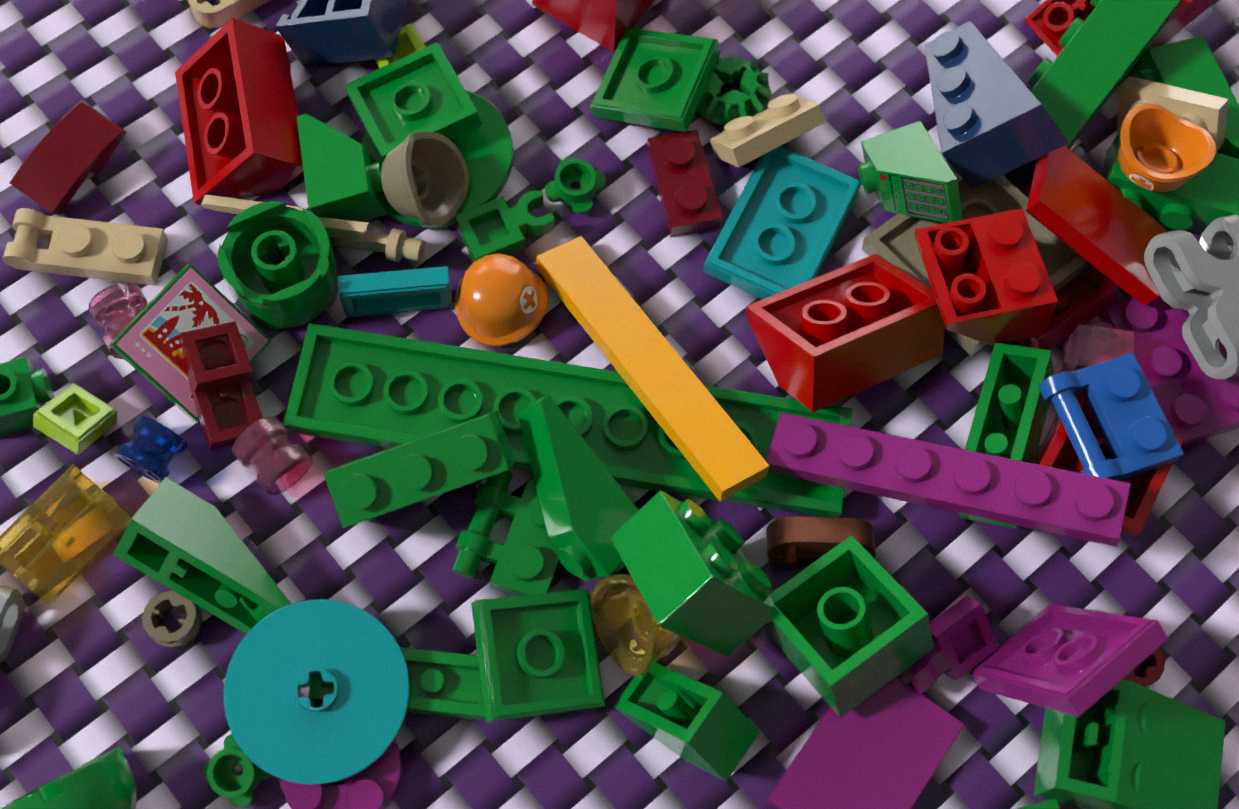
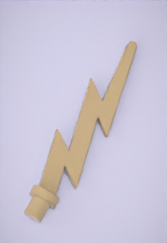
M205 195L201 206L210 210L238 215L245 209L264 202ZM286 205L287 207L295 208V209H298V210H301V211H302V208H303V207H297V206H289V205ZM318 217L324 225L328 237H334L331 246L384 252L387 260L399 262L401 258L420 262L423 257L425 241L407 237L404 230L393 228L389 234L366 232L369 224L367 222Z

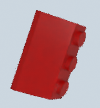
M231 18L175 72L193 201L197 205L202 204L205 195L244 199L277 193L303 172L297 123L298 107L295 100L291 66L288 60L285 40L280 34Z
M876 254L746 306V317L778 385L812 412L818 411L943 354L945 325L933 290Z

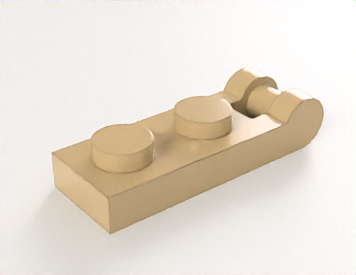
M21 208L16 211L12 224L13 229L16 231L14 241L6 244L2 259L7 265L25 271L156 286L168 238L161 228L49 216L33 209ZM38 238L51 239L48 250L36 248Z

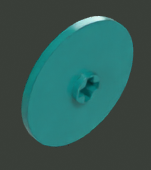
M326 599L300 601L287 605L258 622L246 634L235 650L228 666L224 684V708L227 723L235 741L244 754L267 773L289 782L306 785L338 782L350 778L371 766L387 751L395 740L405 719L409 702V676L405 659L399 645L388 629L371 614L356 606ZM320 674L326 684L334 685V694L324 696L323 706L314 708L309 698L301 697V688L311 686L312 676Z

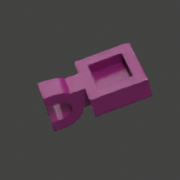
M965 596L931 621L930 628L934 649L897 675V677L902 680L909 675L914 688L920 693H924L937 681L942 673L956 681L996 651L999 645L982 604L969 596Z

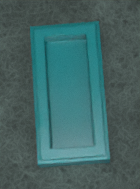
M448 266L337 276L338 294L345 316L348 317L453 307Z

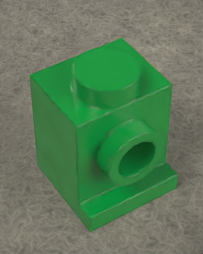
M27 357L0 363V436L32 428L33 414L54 398L52 384L44 368L37 370Z

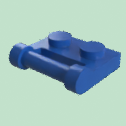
M1133 352L1073 372L1064 371L1046 378L1038 385L1045 402H1052L1084 468L1080 472L1082 474L1120 481L1174 463L1184 455ZM1075 394H1083L1114 459L1105 458Z

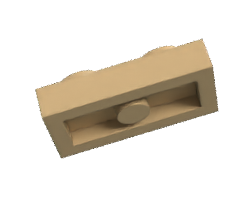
M1129 76L1119 86L1117 129L1121 130L1124 118L1132 108L1142 104H1156L1180 118L1207 130L1215 141L1217 152L1224 144L1229 99Z
M787 94L773 99L768 103V109L754 116H743L730 121L725 125V131L709 138L716 158L739 168L825 123L819 103L798 97L795 94Z

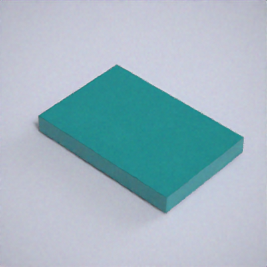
M782 146L762 155L704 263L703 272L761 299L817 278L861 189V181Z

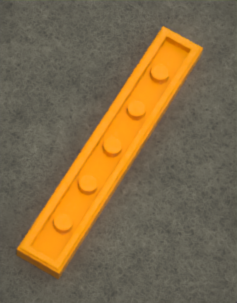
M582 236L536 256V269L720 502L767 477L769 464Z

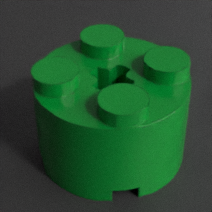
M277 201L256 204L234 217L227 227L229 232L222 246L219 244L217 253L221 273L236 304L247 317L269 331L300 326L315 319L326 308L334 304L338 295L337 276H339V272L324 225L312 212L304 208L301 211L287 207L285 202Z

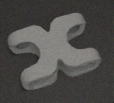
M1228 215L1214 220L1203 231L1199 242L1193 234L1183 230L1169 231L1154 236L1144 253L1146 269L1161 298L1171 307L1189 312L1190 316L1182 325V336L1199 367L1206 375L1214 379H1226L1238 375L1239 215ZM1227 233L1232 237L1234 243L1233 252L1226 244ZM1169 249L1174 253L1180 269L1175 268L1171 264ZM1220 341L1227 351V360L1220 353Z

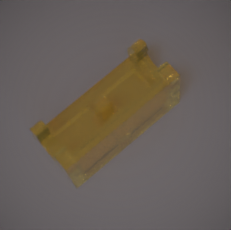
M73 464L0 535V564L50 606L127 528L132 518L118 506V503Z

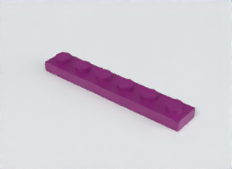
M780 413L766 460L769 464L768 472L1114 547H1118L1131 484L786 413Z

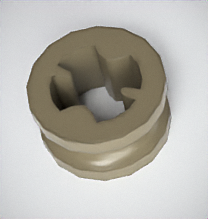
M171 590L161 592L153 597L145 606L142 616L143 627L148 635L165 648L176 649L185 647L194 641L202 625L201 612L196 604ZM171 607H174L180 614L187 613L186 620L179 619L183 626L173 633L165 626L159 627L158 625L159 620H167L163 613Z

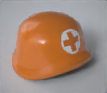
M1142 104L1132 108L1122 123L1121 146L1118 154L1120 168L1128 179L1150 191L1168 192L1176 190L1187 180L1205 170L1216 154L1215 141L1207 130L1180 118L1156 104Z
M504 254L486 255L473 262L459 281L455 295V310L462 329L474 341L488 347L509 346L528 336L539 325L548 306V291L543 280L536 273L528 269L524 263L513 256Z

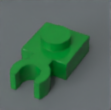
M541 190L530 191L520 198L518 205L512 208L508 207L502 196L454 215L455 225L473 262L486 255H511L525 249L523 234L528 233L534 236H541L551 232L555 228V217L553 213L545 214L542 217H534L530 214L532 210L543 206Z

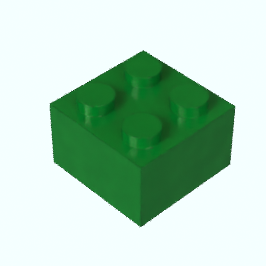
M660 490L610 537L657 624L719 654L729 657L779 612L767 592L771 587L769 579L755 563L747 560L740 548L745 543L739 532L723 518H720L717 522L710 519L690 499H686L682 503Z
M852 535L769 594L779 610L765 624L769 636L840 718L934 649L928 613Z

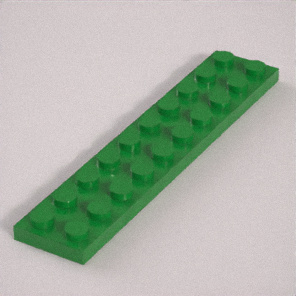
M312 323L308 324L283 423L286 431L289 433L391 448L497 410L516 462L512 468L532 471L517 412L525 405L549 394L619 485L654 491L661 490L666 493L719 501L617 371ZM704 385L765 461L768 457L780 413L851 427L853 408L829 405L812 412L796 399ZM768 472L767 477L723 500V502L817 517L839 518L842 513L844 488Z

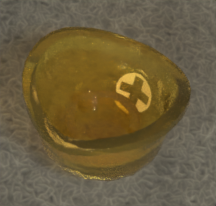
M610 575L601 579L594 586L589 596L593 626L610 655L627 673L635 677L645 675L651 664L665 657L676 648L681 640V636L657 624L631 575Z

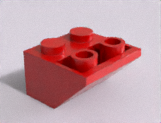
M1023 208L915 229L914 237L946 330L989 345H995V342L1005 343L1044 335L1058 304V299Z

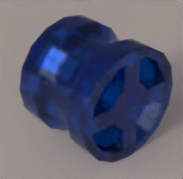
M140 415L133 425V437L129 442L120 444L114 456L131 470L160 484L170 474L168 465L172 459L182 456L189 445L182 437L163 424Z

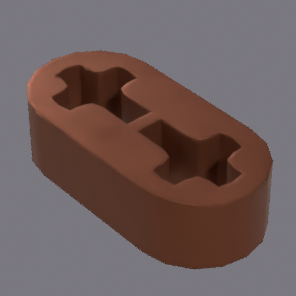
M793 516L776 519L766 528L768 559L781 566L808 567L851 535L875 558L874 528L869 522L856 518Z

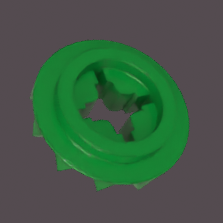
M737 52L731 57L721 58L719 56L696 110L707 120L722 126L736 118L754 116L764 111L768 106L771 95L768 73H764L758 68L756 59L748 62L740 59ZM734 80H741L739 92L732 90L720 98L723 82L730 84Z

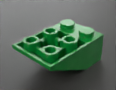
M1123 679L1079 717L1045 708L1033 797L1045 800L1056 798L1058 803L1082 809H1218L1226 721Z

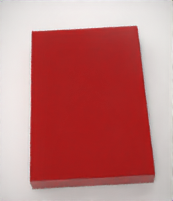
M1066 146L1037 158L1026 212L1140 304L1145 306L1158 298L1159 292L1146 269L1144 253L1153 237L1167 232V229L1140 207L1126 199L1121 191Z

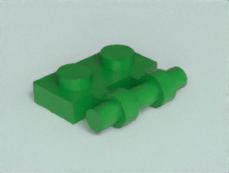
M509 470L488 477L486 484L479 485L473 502L477 507L468 530L461 531L455 546L459 554L452 571L459 576L473 579L479 562L483 561L495 565L490 579V587L514 596L549 593L560 564L558 558L559 550L548 537L534 480L528 479L522 497L518 498L507 493L513 476ZM497 515L513 519L504 545L489 539Z

